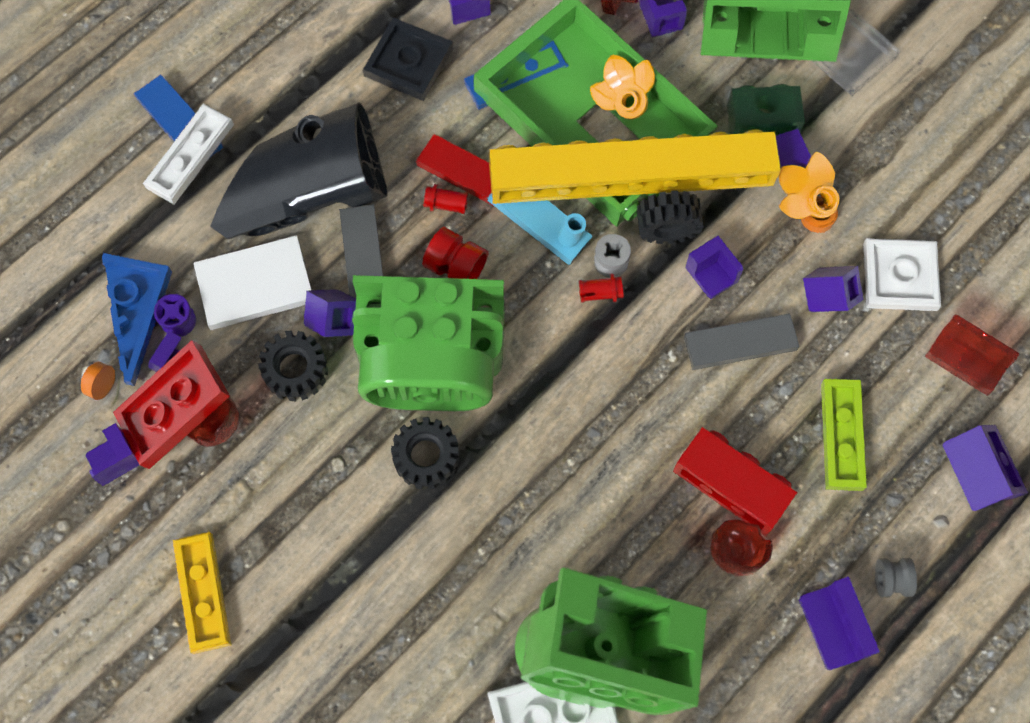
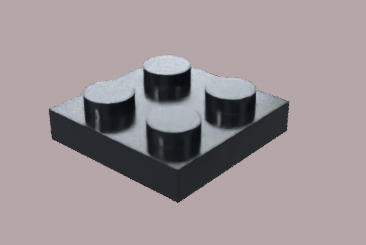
M393 17L363 68L364 77L424 101L453 50V41Z

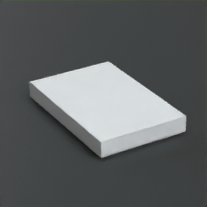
M297 235L194 262L210 330L303 306L306 301V291L312 290Z
M528 682L488 692L495 723H619L615 707L597 708L591 707L589 704L579 705L548 697L535 690Z

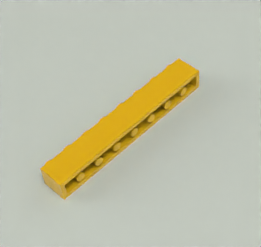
M750 130L744 134L715 132L709 136L696 137L690 134H681L674 138L664 139L646 136L632 141L612 138L599 143L573 141L567 145L538 143L532 147L518 148L513 145H503L497 149H490L489 155L493 204L656 194L660 192L671 193L672 191L766 187L774 185L781 171L775 132H763L761 130Z

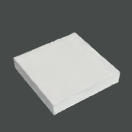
M866 238L863 243L866 308L938 311L940 309L941 296L937 241Z

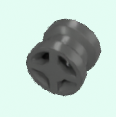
M880 558L876 561L875 582L877 592L881 598L891 597L893 593H900L904 597H913L915 595L917 576L915 565L911 558H901L898 562H890L887 558Z

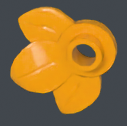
M611 55L604 66L603 77L605 81L593 84L590 87L591 96L603 110H616L623 118L637 119L646 111L648 106L647 94L655 83L653 66L649 60H644L633 67L625 58ZM629 96H634V104L627 108L626 99Z
M818 151L814 152L806 168L795 165L780 167L779 183L787 196L781 201L779 208L787 216L794 219H803L809 215L815 218H826L836 211L839 205V195L833 187L835 171L823 154ZM817 195L823 197L824 202L821 207L817 205Z

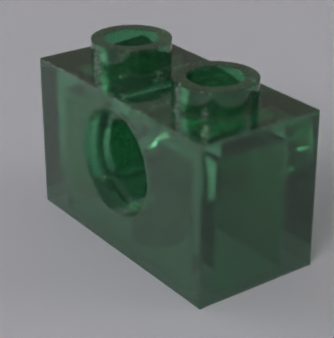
M777 84L772 87H754L745 85L731 89L727 103L730 134H744L750 130H761L763 132H775V136L795 129H799L801 133L805 118L800 86ZM760 109H766L770 113L762 112Z

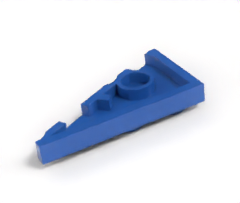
M103 253L102 262L106 268L108 285L106 286L112 304L110 311L114 335L117 337L120 356H118L120 370L123 372L125 384L135 386L156 323L154 307L158 300L165 296L172 270L166 265Z

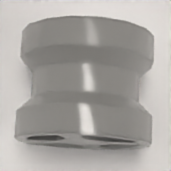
M608 234L603 236L597 242L595 248L594 265L597 271L606 277H610V274H614V277L622 275L627 270L629 264L630 244L621 235ZM608 250L617 251V253H609Z

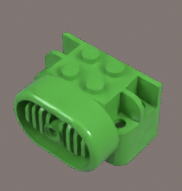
M704 0L700 55L836 62L851 0Z
M353 275V285L357 295L356 308L353 311L352 318L354 324L353 345L360 363L358 393L365 401L390 409L453 412L478 409L491 401L493 396V378L501 371L503 364L504 280Z
M563 567L559 571L558 581L550 583L543 590L540 607L529 613L518 629L515 639V656L521 672V679L548 697L579 705L589 704V706L597 708L621 707L645 714L666 715L697 707L707 610L657 595V590L653 588H632L622 585V580L616 577H595Z

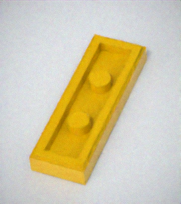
M205 532L173 540L190 653L197 654L230 646L231 639L213 534Z

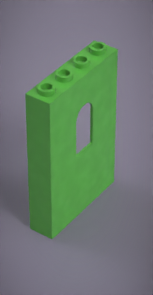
M563 0L474 74V91L531 146L538 143L567 145L573 141L599 143L577 122L597 105L591 96L590 87L593 84L605 81L603 77L604 66L611 55L625 58L633 67L645 59L580 0ZM551 41H554L563 59L569 65L507 91L501 92L499 90L513 82L560 63L551 47L540 51ZM530 59H535L538 62V68L534 71H529L525 68V63ZM654 67L655 83L647 94L648 106L644 114L637 119L630 120L621 117L616 110L610 111L638 139L646 136H654L658 139L674 138L681 134H690L693 137L709 136L715 133L718 127ZM629 96L626 99L627 108L634 104V96ZM659 193L586 199L618 227L625 219L630 222L637 216V205L640 204L641 200H648L650 195L657 197Z

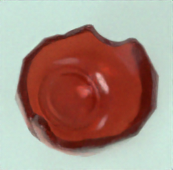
M229 397L192 430L187 437L205 447L217 446L226 442L236 432L240 418L233 399Z
M740 519L726 520L712 533L710 547L712 558L721 570L735 577L753 575L771 560L773 543L771 540L764 539L760 526L757 524L746 523Z

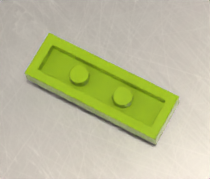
M824 379L821 383L825 488L826 490L864 491L867 488L861 380Z

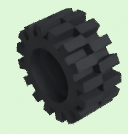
M672 191L671 194L660 192L659 196L650 195L648 200L643 199L637 205L639 234L643 240L647 239L649 243L656 240V244H663L664 241H668V244H674V240L683 242L686 241V237L692 239L696 237L695 234L702 232L701 203L694 193L689 195L687 191H683L681 194H678V191Z
M292 330L285 331L286 337L281 338L278 333L273 336L276 342L272 344L267 341L264 345L266 352H260L259 358L262 362L258 363L261 376L268 389L272 393L275 392L278 398L284 399L286 396L289 401L296 402V397L300 396L302 401L308 399L307 393L312 392L315 395L319 392L317 386L319 384L323 386L326 382L324 375H328V367L323 349L319 343H316L314 337L309 335L307 338L302 331H298L297 335H293ZM292 354L301 355L307 360L305 372L296 378L285 377L280 372L281 362Z
M423 417V422L418 423L417 419L410 420L411 425L409 427H406L404 424L400 428L401 433L399 435L395 434L393 438L394 446H391L392 460L398 475L402 476L404 482L408 485L411 483L415 484L417 489H422L423 486H428V489H435V484L440 483L441 486L446 484V479L454 476L455 468L459 466L460 462L456 436L452 434V429L448 425L444 427L442 421L435 419V422H430L429 417ZM421 441L434 442L440 449L439 459L430 466L416 464L411 458L412 450L416 444Z

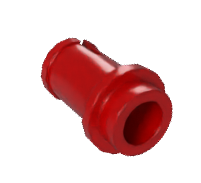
M434 184L433 187L427 186L423 206L430 208V212L439 209L465 214L468 192L463 193L438 188V184Z
M610 274V278L578 280L581 303L612 299L613 302H617V298H623L621 276L614 277V274Z

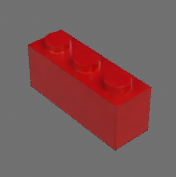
M702 427L677 461L673 472L766 537L798 492L791 488L792 484L785 477L777 473L770 474L760 467V462L753 455L744 451L740 453L728 445L729 441L721 433L715 430H710L709 432Z

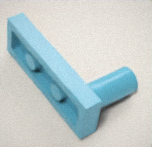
M492 193L488 197V202L568 265L574 261L592 238V235L585 230L586 220L582 215L573 213L567 216L548 200L493 204Z

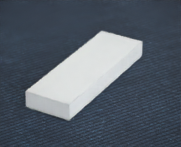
M203 104L144 181L145 188L175 205L233 127L232 119Z

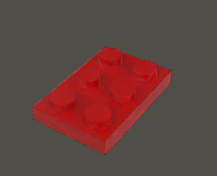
M191 340L122 403L113 414L139 465L150 469L226 401L230 394L203 347Z

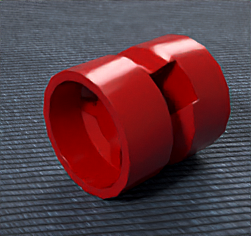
M442 227L430 241L423 256L422 266L439 276L448 274V278L478 279L487 262L489 251L472 241L464 244L463 236L447 227Z

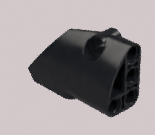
M357 102L319 117L315 115L305 116L299 121L297 126L258 144L233 177L216 210L210 227L226 239L240 235L261 236L303 222L308 219V213L336 203H344L350 207H359L387 197V184L371 124L363 105ZM321 128L320 133L314 138L316 130Z

